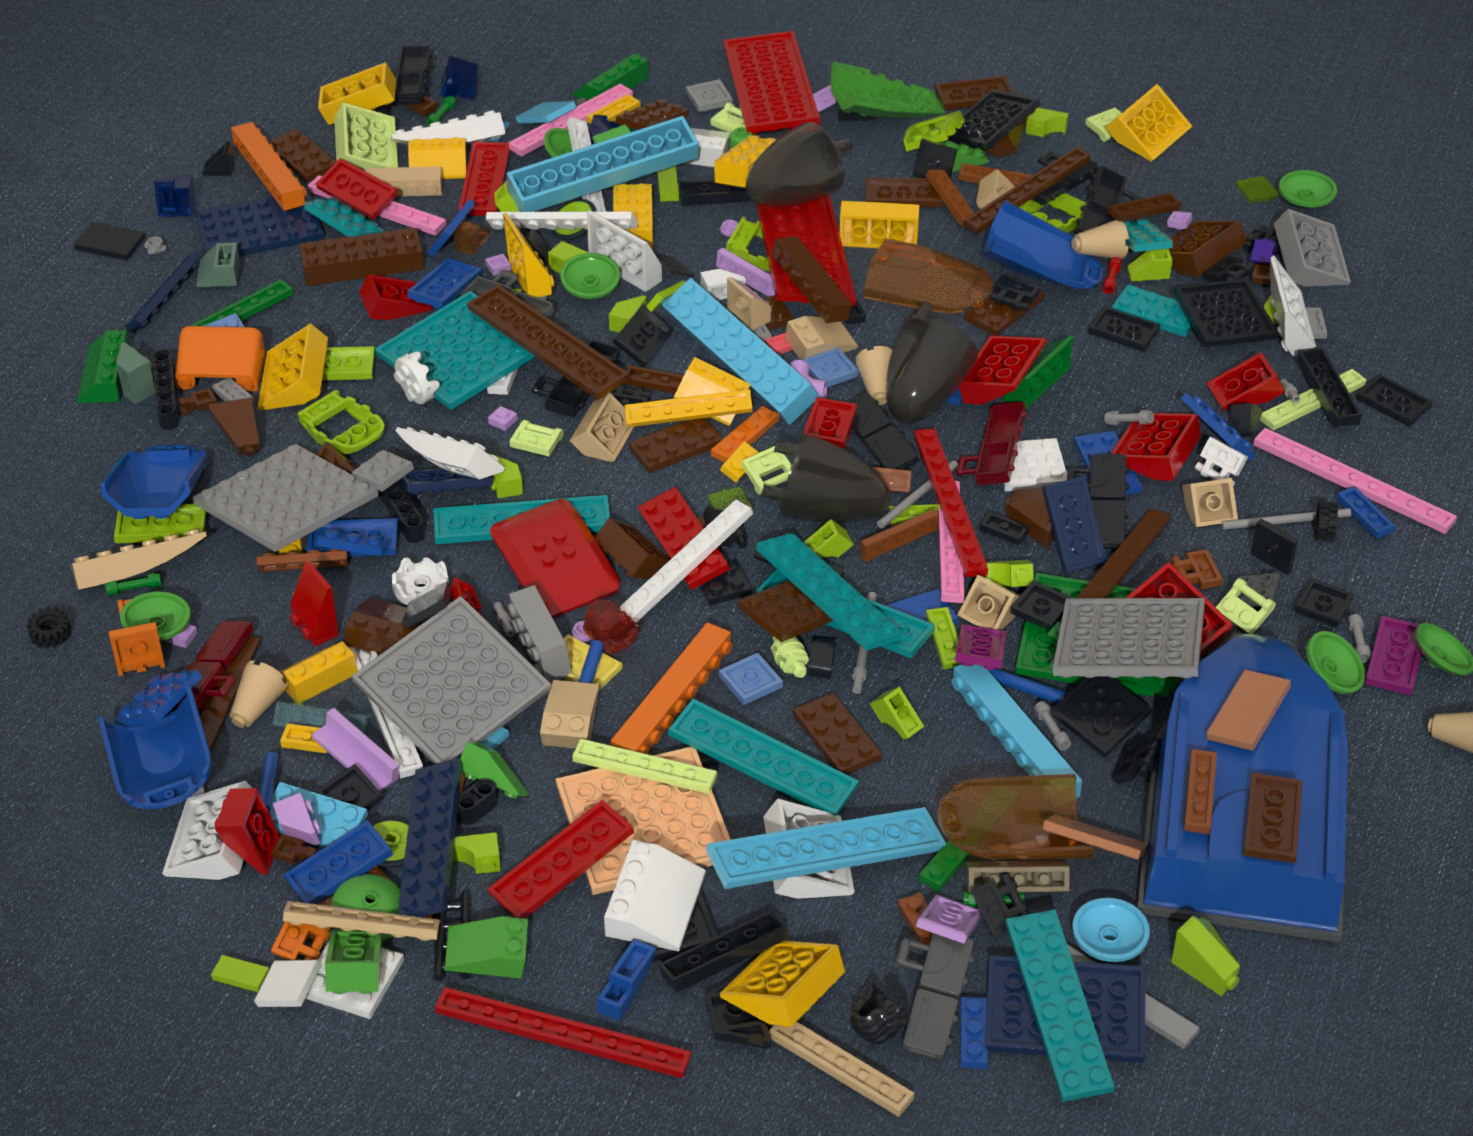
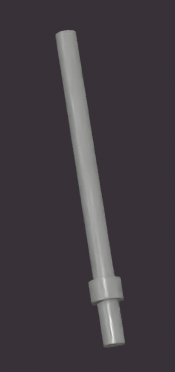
M955 460L948 463L951 472L957 468L958 464ZM927 480L877 521V526L884 528L932 488L930 480Z
M1350 508L1338 509V518L1351 517ZM1316 512L1222 521L1221 528L1222 530L1256 527V523L1260 519L1272 525L1314 521Z
M869 592L867 599L876 602L877 594ZM861 645L859 646L857 664L852 674V679L854 680L852 692L855 694L861 693L862 684L867 674L865 666L868 651Z

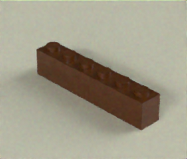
M797 236L776 239L772 249V256L826 323L847 321L852 303Z

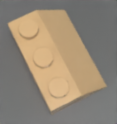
M608 393L601 399L593 401L570 442L585 456L613 462L634 427H627L625 408L611 393Z

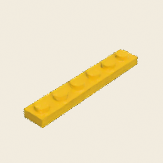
M750 389L625 405L627 427L753 412Z

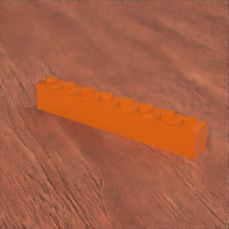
M253 122L231 127L234 145L283 211L304 206V197H307L305 187L301 186L298 178L293 176L291 169H288L285 161L280 159L278 152L274 151L272 144L268 143L266 136L261 134L260 129L256 128Z
M707 622L611 739V746L648 754L651 747L660 741L663 732L672 726L675 717L683 712L687 702L695 697L698 688L707 682L710 673L719 667L722 658L730 653L733 646L731 632Z

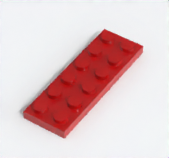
M473 142L458 208L460 211L468 199H471L475 205L466 216H486L487 212H498L499 208L495 204L494 193L502 186L505 180L511 151L509 143Z
M676 487L637 507L670 560L704 529ZM716 548L684 578V581L690 590H693L730 570L718 548Z
M601 800L487 889L489 895L513 918L525 919L635 833L633 826L605 801Z

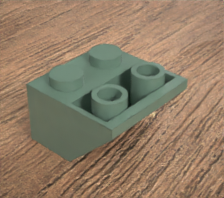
M217 243L200 259L197 287L237 286L240 265L237 243Z
M124 342L121 344L116 364L123 395L134 404H137L155 394V381L151 372L152 364L147 357H143L135 348L130 347Z

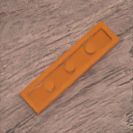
M764 406L760 407L711 449V456L725 463L744 441L751 445L779 421V414Z

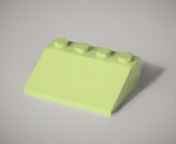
M342 102L334 117L336 161L341 158L365 171V168L398 167L397 144L390 141L391 135L396 131L395 117Z

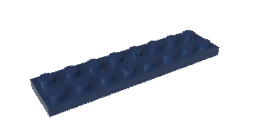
M459 757L415 770L398 915L425 917L447 910L463 765Z

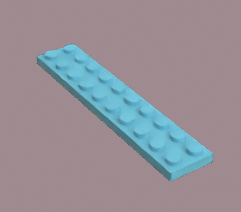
M923 807L708 843L706 852L724 888L729 889L938 852L943 846H946V843L927 809Z

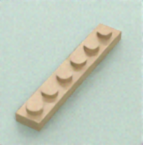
M287 901L283 912V921H288L293 925L312 924L318 928L337 927L344 931L361 930L374 935L386 933L398 938L406 936L417 937L423 941L437 940L440 924L439 919Z
M798 1022L791 1027L774 1025L769 1030L770 1038L898 1117L914 1100V1092Z

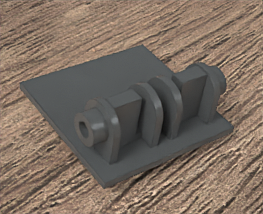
M1281 574L1245 575L1237 577V579H1243L1247 582V586L1261 596L1274 601L1275 591L1278 589V581ZM1242 592L1238 596L1239 599L1249 606H1257L1258 610H1261L1262 607Z

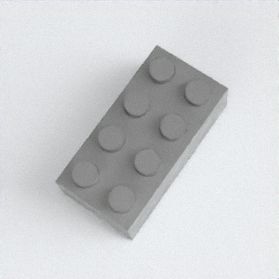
M535 585L509 594L511 603L508 604V610L511 617H514V620H511L515 633H520V643L523 648L527 647V656L530 662H535L534 668L550 683L553 680H561L572 674L566 643Z

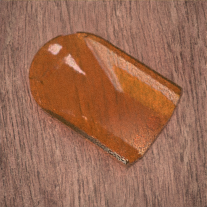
M885 239L870 260L864 285V296L867 299L942 313L963 312V308L970 306L976 308L985 303L993 291L992 278L982 267L926 246L895 241L893 239Z
M1076 774L970 779L953 786V789L946 796L942 797L939 804L938 821L944 835L957 848L976 857L985 859H1093L1095 852L1093 845L1085 846L1083 842L1043 829L1045 820L1054 814L1079 821L1076 806ZM1040 834L1047 835L1049 841L1038 844L1034 836Z

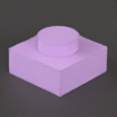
M1173 211L1167 220L1168 227L1178 230L1186 229L1192 221V213Z
M504 254L485 259L486 266L493 276L498 275L501 270L511 271V264Z
M500 406L488 417V424L506 431L518 420L517 413Z
M188 624L181 633L166 640V642L187 648L196 636L197 628Z

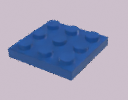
M184 670L180 673L171 672L167 675L160 676L158 674L148 681L149 685L133 696L134 700L118 711L119 715L113 722L125 727L158 723L187 694L186 687L191 686L192 689L201 680L202 675L198 670Z

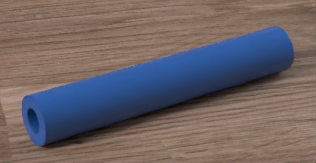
M598 640L591 641L578 682L593 683L604 649L603 642Z
M1000 669L988 670L999 684L1056 704L1068 694L1067 692Z
M268 752L265 755L259 786V793L269 812L279 763V755L275 752Z

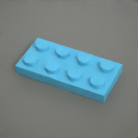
M279 782L273 794L269 812L279 833L285 835L273 803L301 792L304 801L309 799L314 813L310 814L312 821L317 820L322 832L318 834L321 843L318 846L324 848L364 823L369 814L365 808Z

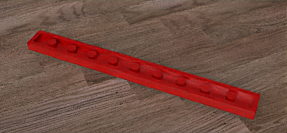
M914 430L916 445L965 577L988 575V566L936 430Z
M444 987L435 1006L436 1014L682 1079L691 1060V1051Z

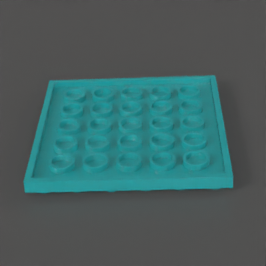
M472 291L465 293L375 348L376 355L394 369L395 361L407 353L420 352L421 359L418 362L429 369L426 374L427 381L436 380L439 382V388L433 393L435 399L450 410L535 358L533 354L468 310L467 303L478 297Z

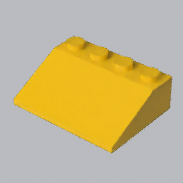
M1156 84L1105 128L1118 143L1152 162L1189 130L1192 125L1160 86Z
M503 213L511 271L519 276L518 282L525 294L534 297L551 295V287L554 286L552 275L548 274V269L543 266L542 259L538 258L537 251H533L508 214Z
M311 323L267 351L257 408L260 411L305 404L320 395L328 337Z
M783 941L764 950L720 992V996L722 999L770 1025L791 1027L845 973L838 945Z

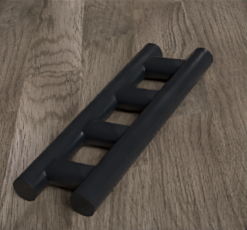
M467 892L460 894V901H448L446 911H460V921H445V911L435 914V919L440 920L437 940L434 942V979L437 981L444 979V972H454L444 970L447 946L445 931H448L449 926L470 922V894ZM460 972V978L469 979L470 973Z

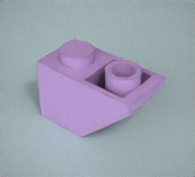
M301 792L273 803L285 835L302 839L313 845L321 844L318 838V834L322 833L316 819L312 821L310 814L314 813L309 799L304 801Z

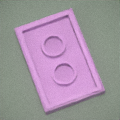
M935 895L918 918L916 927L965 944L980 922L982 915L979 909Z

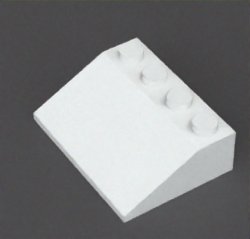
M690 128L699 143L698 158L684 163L714 167V161L730 150V132Z
M589 210L587 212L589 253H598L611 258L619 268L620 277L645 292L662 281V265L647 242Z
M1272 256L1270 261L1271 294L1273 299L1270 301L1276 310L1274 316L1280 325L1278 331L1283 338L1281 341L1282 346L1286 352L1290 351L1293 357H1296L1299 350L1312 349L1316 347L1302 292L1276 257Z
M246 781L187 798L162 872L164 876L220 880L240 873L244 859L222 842L214 826L229 789L252 788Z
M777 799L763 816L766 834L842 821L840 815L835 817L829 812ZM850 867L773 881L776 894L796 899L853 895L854 893Z
M633 840L604 916L605 936L631 942L635 939L647 945L679 951L706 870L657 844Z

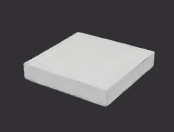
M317 960L274 961L254 1002L258 1007L302 1006L321 965Z

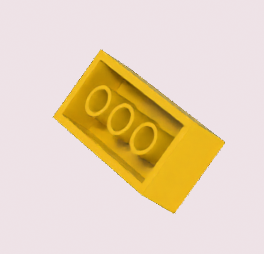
M385 62L321 86L318 109L328 125L335 123L334 117L342 102L368 110H374L381 105H388L395 101L396 78Z
M756 135L748 136L747 139L714 161L715 183L745 188L751 187L783 164V142L776 141L774 138L762 139Z
M652 184L614 185L613 212H632L638 221L637 228H629L626 231L644 240L653 249Z
M841 201L840 238L842 246L917 250L919 205Z

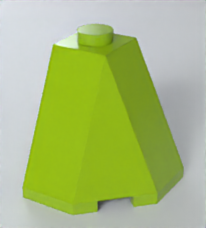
M1192 916L1177 930L1171 963L1220 996L1228 989L1233 990L1240 979L1238 977L1240 965L1211 922L1205 917L1198 918L1197 916Z

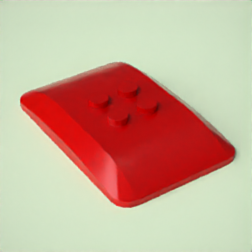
M558 499L493 524L490 529L493 541L522 589L535 585L552 618L613 595L620 589V581L602 549L575 508L565 499Z

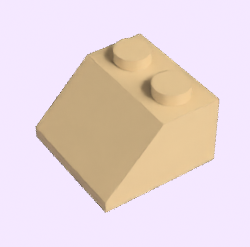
M996 169L980 180L976 203L982 209L1015 186Z
M731 277L727 278V310L751 331L771 322V305L747 285Z
M1232 478L1182 485L1185 507L1195 527L1221 524L1222 521L1238 520Z
M977 575L957 615L976 626L1002 630L1015 618V615L1010 613L1011 606L1020 595L986 577Z

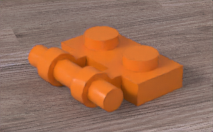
M285 921L271 949V953L289 961L297 960L299 954L305 956V960H318L324 941H328L331 933L329 931L331 927L318 928L312 924L293 925ZM309 934L315 936L311 947L304 945Z

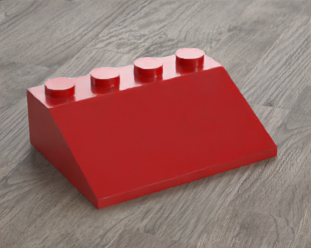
M990 335L958 382L963 403L984 404L1016 390L1047 343V338Z
M1153 413L1154 420L1152 423L1141 425L1139 422H1131L1111 454L1126 455L1127 467L1153 480H1174L1201 437L1198 414Z
M1170 562L1165 564L1126 597L1205 598L1200 657L1216 648L1231 635L1233 624Z

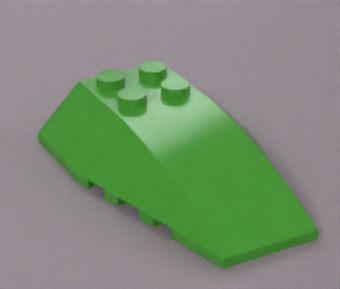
M838 62L832 63L830 90L841 109L846 113L854 112L862 116L869 115L885 118H914L944 114L945 112L932 90L911 83L909 86H906L902 80L896 78L895 81L885 79L886 75L878 73L877 76L870 74L871 70Z

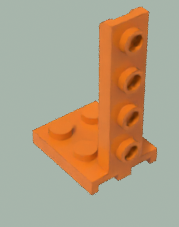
M131 599L124 601L117 600L120 614L123 607ZM156 622L109 631L119 676H123V672L137 670V673L147 671V667L160 665V668L165 667Z

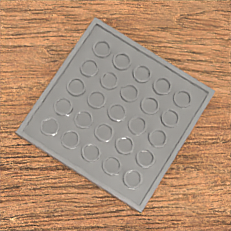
M295 444L277 454H273L262 462L254 464L244 471L238 472L231 478L203 490L195 495L193 500L196 506L276 552L379 495L376 488L354 478L352 474Z
M461 596L351 676L352 681L433 764L457 757L460 759L466 742H483L552 689L551 683Z
M1205 598L1066 599L1053 664V676L1064 678L1072 676H1085L1087 678L1096 676H1108L1111 678L1120 676H1132L1134 678H1142L1144 676H1156L1158 678L1198 677Z

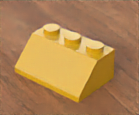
M465 138L409 140V167L441 166L442 179L466 177L467 154Z
M694 357L673 399L748 390L751 384ZM736 414L711 418L730 427Z
M342 641L332 644L279 672L284 676L282 678L284 684L286 681L289 684L286 692L298 705L350 678L357 672L355 654Z

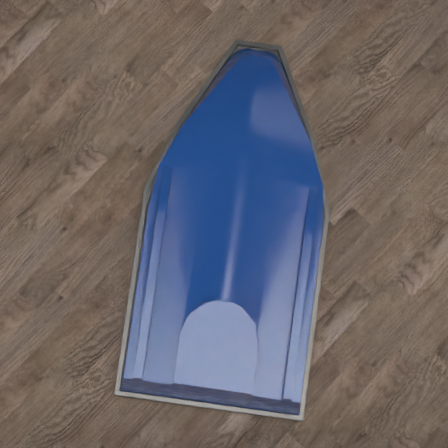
M1234 633L1222 647L1199 662L1198 677L1185 678L1177 688L1170 714L1157 735L1162 743L1160 745V753L1155 757V765L1150 773L1144 842L1149 843V847L1142 856L1137 908L1145 915L1187 921L1192 916H1197L1198 918L1205 917L1214 925L1341 943L1345 879L1348 743L1344 712L1326 681L1286 643L1282 642L1281 639ZM1244 670L1291 680V687L1254 751L1207 740L1206 735ZM1192 749L1217 752L1210 834L1184 831ZM1252 773L1303 780L1297 858L1295 863L1243 856Z

